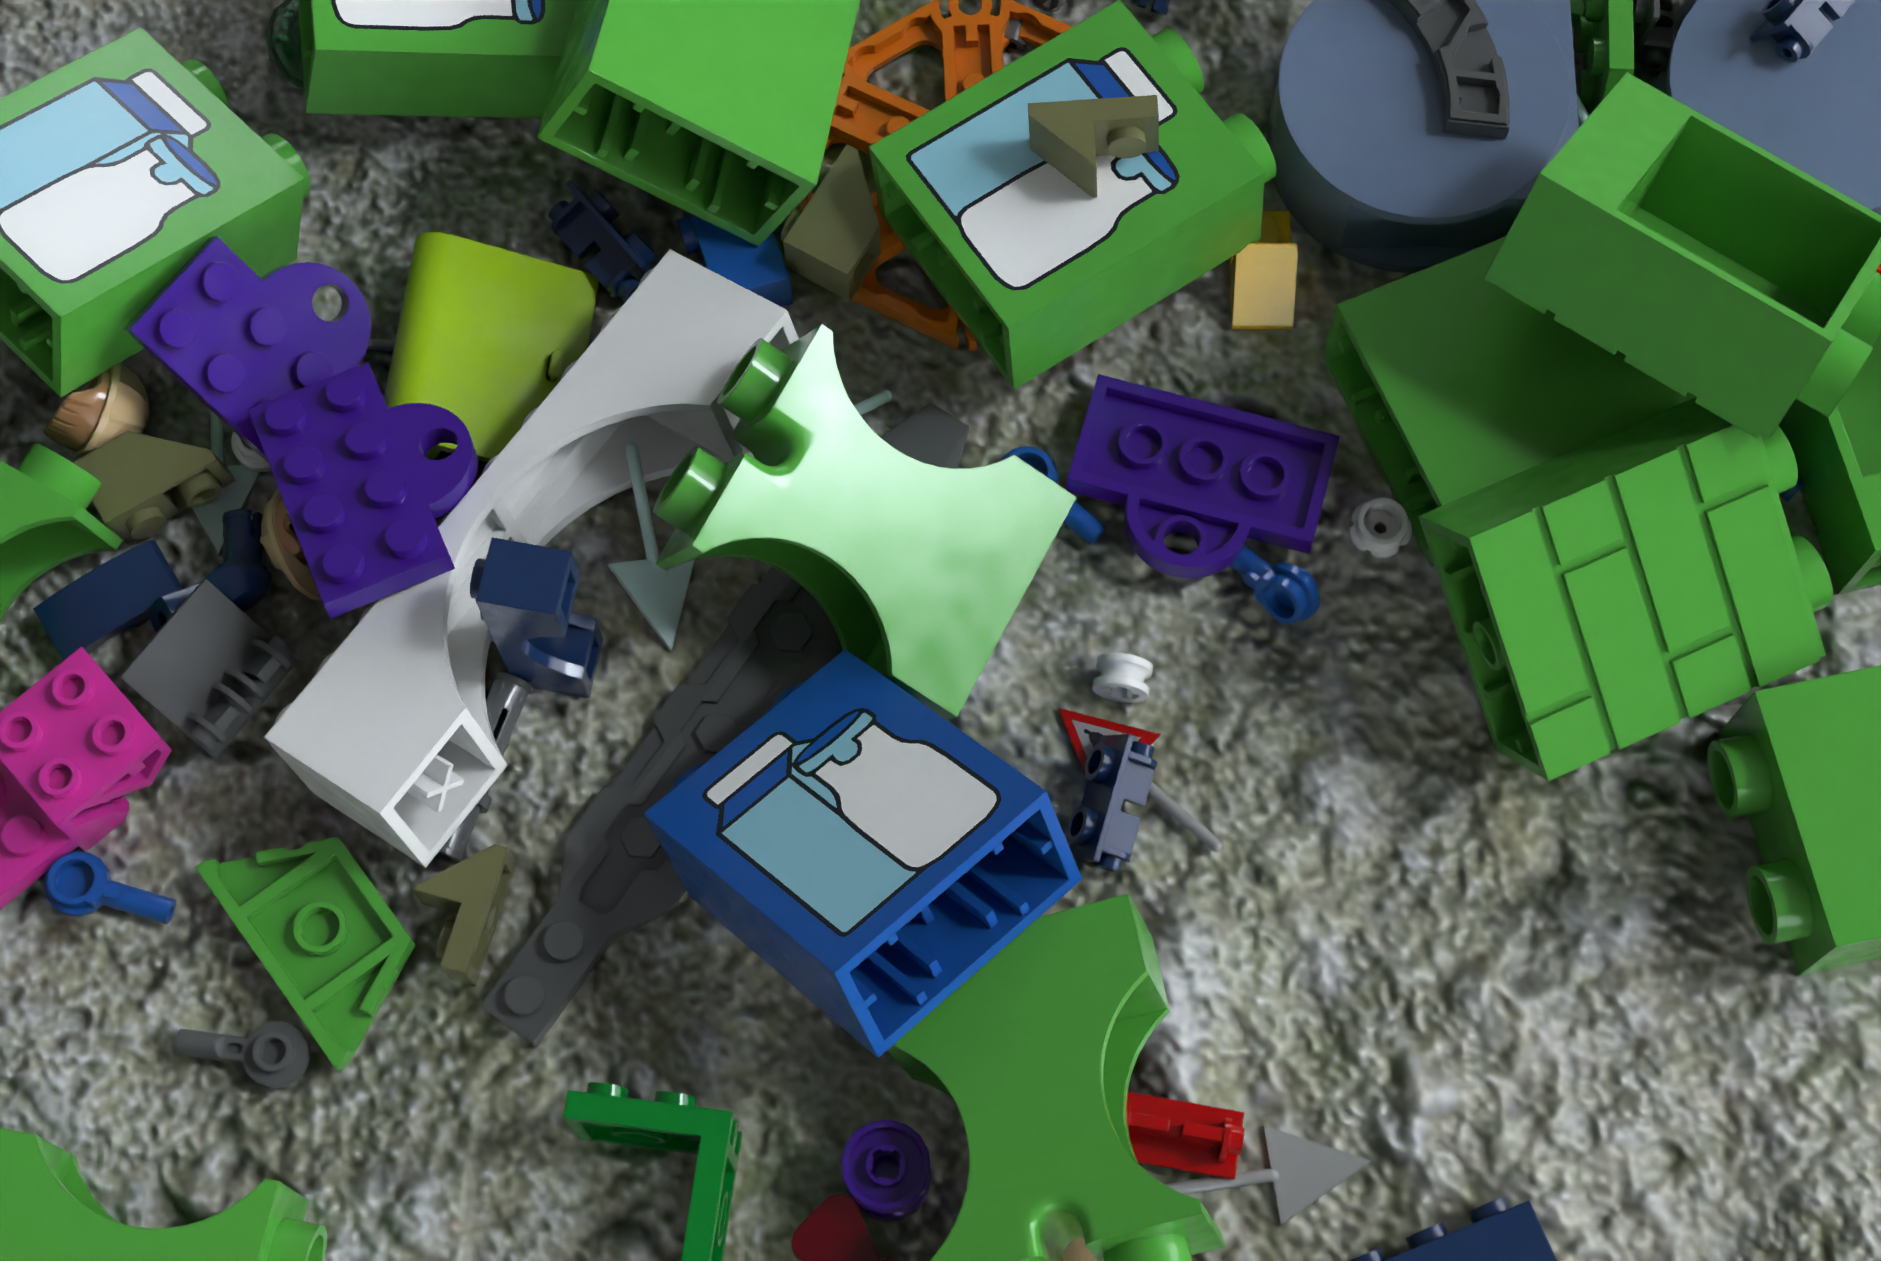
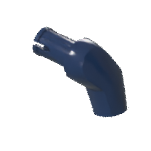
M235 509L225 512L222 518L224 538L222 564L218 565L205 579L213 584L238 608L246 612L266 597L271 585L272 574L262 564L260 537L263 514L255 512L253 513V520H251L252 510ZM200 582L182 590L160 596L153 602L149 611V618L156 633Z

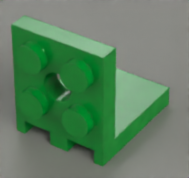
M590 1082L587 1085L586 1092L568 1090L563 1118L580 1140L698 1155L681 1261H723L742 1140V1132L738 1131V1122L733 1120L734 1113L732 1111L695 1107L696 1097L677 1092L657 1091L654 1101L627 1098L628 1088L609 1083Z

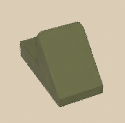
M1157 95L1028 103L1030 149L1093 198H1097L1096 156L1112 155L1117 158H1133L1142 153L1159 152Z
M494 844L426 879L412 889L422 904L457 914L456 920L448 919L443 925L436 949L437 957L442 958L440 967L453 981L476 987L517 865L508 847Z

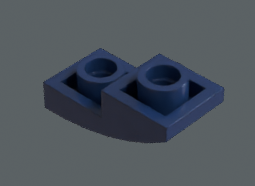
M148 540L86 573L34 607L33 610L64 661L81 646L89 654L124 628L140 627L150 619L149 611L157 598L182 590L183 587L156 541Z

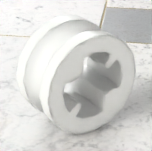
M1105 653L1097 656L1096 668L1101 672V676L1093 680L1092 690L1097 695L1114 701L1132 703L1143 702L1148 699L1150 688L1144 683V680L1152 677L1153 665L1150 661L1124 653Z

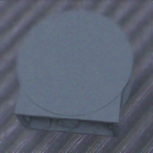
M1313 0L1298 18L1287 38L1281 57L1267 126L1266 141L1270 146L1276 163V176L1273 178V182L1279 196L1292 216L1312 237L1335 253L1356 263L1392 272L1416 273L1507 236L1539 174L1579 128L1570 0H1475L1488 21L1487 30L1496 47L1498 56L1502 57L1506 71L1510 98V129L1506 139L1443 132L1444 110L1442 95L1434 65L1414 28L1388 0Z
M1673 0L1671 12L1673 15V26L1671 27L1673 28V44L1668 57L1667 68L1659 73L1653 87L1881 215V0H1856L1844 15L1835 21L1820 7L1819 10L1833 27L1807 58H1798L1796 62H1788L1778 55L1776 51L1778 43L1771 35L1752 42L1749 38L1766 19L1761 12L1770 0Z

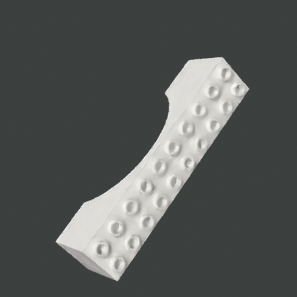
M669 249L655 268L648 270L644 274L635 292L616 314H613L605 321L600 334L580 358L566 368L561 381L541 405L533 409L526 416L521 429L501 453L493 457L486 464L481 477L457 506L444 515L438 529L455 569L381 598L368 606L363 612L358 625L338 649L322 661L314 678L293 703L288 704L282 709L275 720L274 726L264 736L313 794L425 868L428 866L507 767V763L496 745L487 715L485 671L491 633L486 622L481 620L476 599L470 596V581L476 560L478 558L486 559L492 537L545 546L563 528L587 510L615 494L632 488L625 446L630 442L635 443L638 447L645 483L671 476L682 459L695 446H698L722 463H726L743 452L754 457L747 448L731 438L740 418L720 406L717 401L730 374L755 341L762 338L781 351L799 339L786 309Z

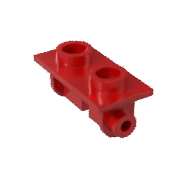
M1128 1092L1127 1125L1133 1152L1138 1163L1235 1180L1238 1155L1241 1154L1245 1128H1243L1245 1112Z

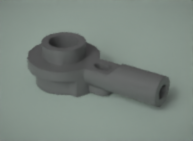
M271 1021L257 1027L249 1037L180 1029L175 1040V1054L244 1064L247 1074L258 1084L268 1088H283L296 1082L305 1073L310 1061V1045L306 1036L295 1025L284 1021Z

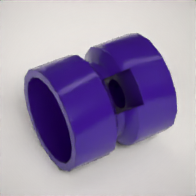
M891 1119L872 1121L859 1128L846 1143L841 1164L846 1192L848 1196L854 1199L860 1212L868 1218L881 1222L900 1221L915 1213L927 1199L931 1186L929 1150L921 1135L907 1124Z

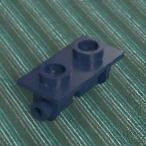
M1770 0L1761 12L1766 19L1749 38L1752 42L1771 35L1778 43L1776 51L1782 59L1788 62H1796L1798 58L1805 59L1833 27L1819 8L1821 7L1835 21L1841 18L1856 0Z
M569 180L566 185L576 197L570 203L565 200L560 201L551 208L548 217L552 220L551 229L581 260L598 245L601 250L585 266L606 288L612 298L620 297L626 302L638 288L639 281H641L644 274L653 268L650 263L658 256L633 229L626 236L618 230L612 222L620 214L596 188L586 195Z
M1130 734L1100 736L1098 744L1089 753L1085 764V777L1088 781L1081 806L1072 814L1067 828V839L1070 842L1069 848L1075 861L1096 862V867L1115 873H1120L1123 862H1130L1141 818L1121 811L1123 800L1138 806H1145L1158 763L1152 759L1155 748L1145 743L1133 741L1134 736Z

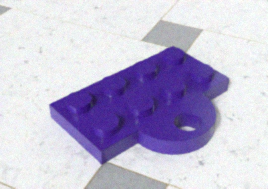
M215 236L210 237L124 330L268 463L248 409L357 367L368 348L371 320L368 306L362 293L352 280L340 271L319 263H291L277 267L260 278L221 239ZM323 285L333 287L341 297V310L331 321L320 319L312 306L314 293Z
M369 362L248 409L330 619L455 569L435 519L457 506L472 488L478 469L477 453L470 433L465 424L455 414L445 408L426 403H409L387 408ZM453 443L457 445L456 450L447 458L441 460L426 458L429 450L438 444Z
M1098 374L1067 476L1065 490L1126 506L1124 513L1126 536L1133 550L1146 564L1161 573L1173 577L1201 578L1218 573L1231 565L1244 549L1248 538L1310 554L1340 436ZM1182 532L1190 535L1196 541L1198 548L1189 554H1176L1165 546L1163 539L1171 533Z

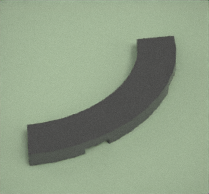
M1388 0L1414 28L1434 65L1442 95L1444 110L1443 132L1506 139L1510 129V98L1506 71L1502 57L1498 56L1496 47L1487 30L1488 21L1475 0Z

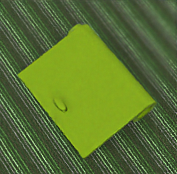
M427 232L418 235L415 238L384 395L387 408L409 403H426L449 410L467 427L478 460L489 462L493 457L501 453L521 429L526 416L533 409L539 407L561 381L566 368L572 362L578 360L587 349L599 284L598 279L588 272L452 234ZM550 358V364H549V369H548L549 379L547 380V379H546V370H547L548 359ZM453 443L438 444L429 450L426 458L433 459L437 457L440 451L453 453L457 445Z

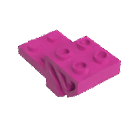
M82 646L0 712V910L44 875L60 857L69 854L78 846L87 852L125 821L129 812V802L124 795L150 786L172 751Z

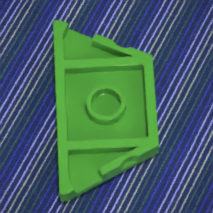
M1583 0L1584 13L1583 16H1578L1574 31L1575 52L1583 53L1584 69H1579L1577 72L1576 93L1589 115L1627 72L1631 75L1634 74L1633 0Z
M339 837L307 842L303 847L294 850L279 847L257 851L256 857L223 863L213 859L203 861L195 868L327 1058L339 1072L342 1071L352 1060L416 945Z

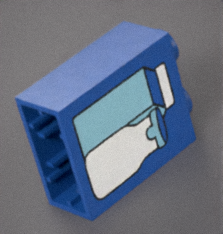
M846 649L805 682L797 683L784 690L775 699L764 716L706 763L695 765L681 774L673 783L668 794L643 813L689 896L877 1058L1082 880L1046 790Z

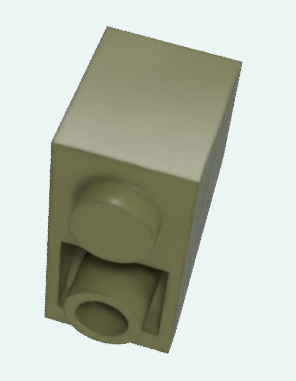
M846 144L835 163L828 160L821 167L817 185L812 190V198L804 210L797 208L790 214L783 227L781 241L784 245L787 269L851 301L880 256L881 246L879 223L858 150Z
M130 431L123 433L72 462L103 483L92 501L104 524L122 538L125 543L133 539H143L156 534L165 526L166 520L189 507H200L210 503L219 496L222 488L236 481L231 471L211 449Z

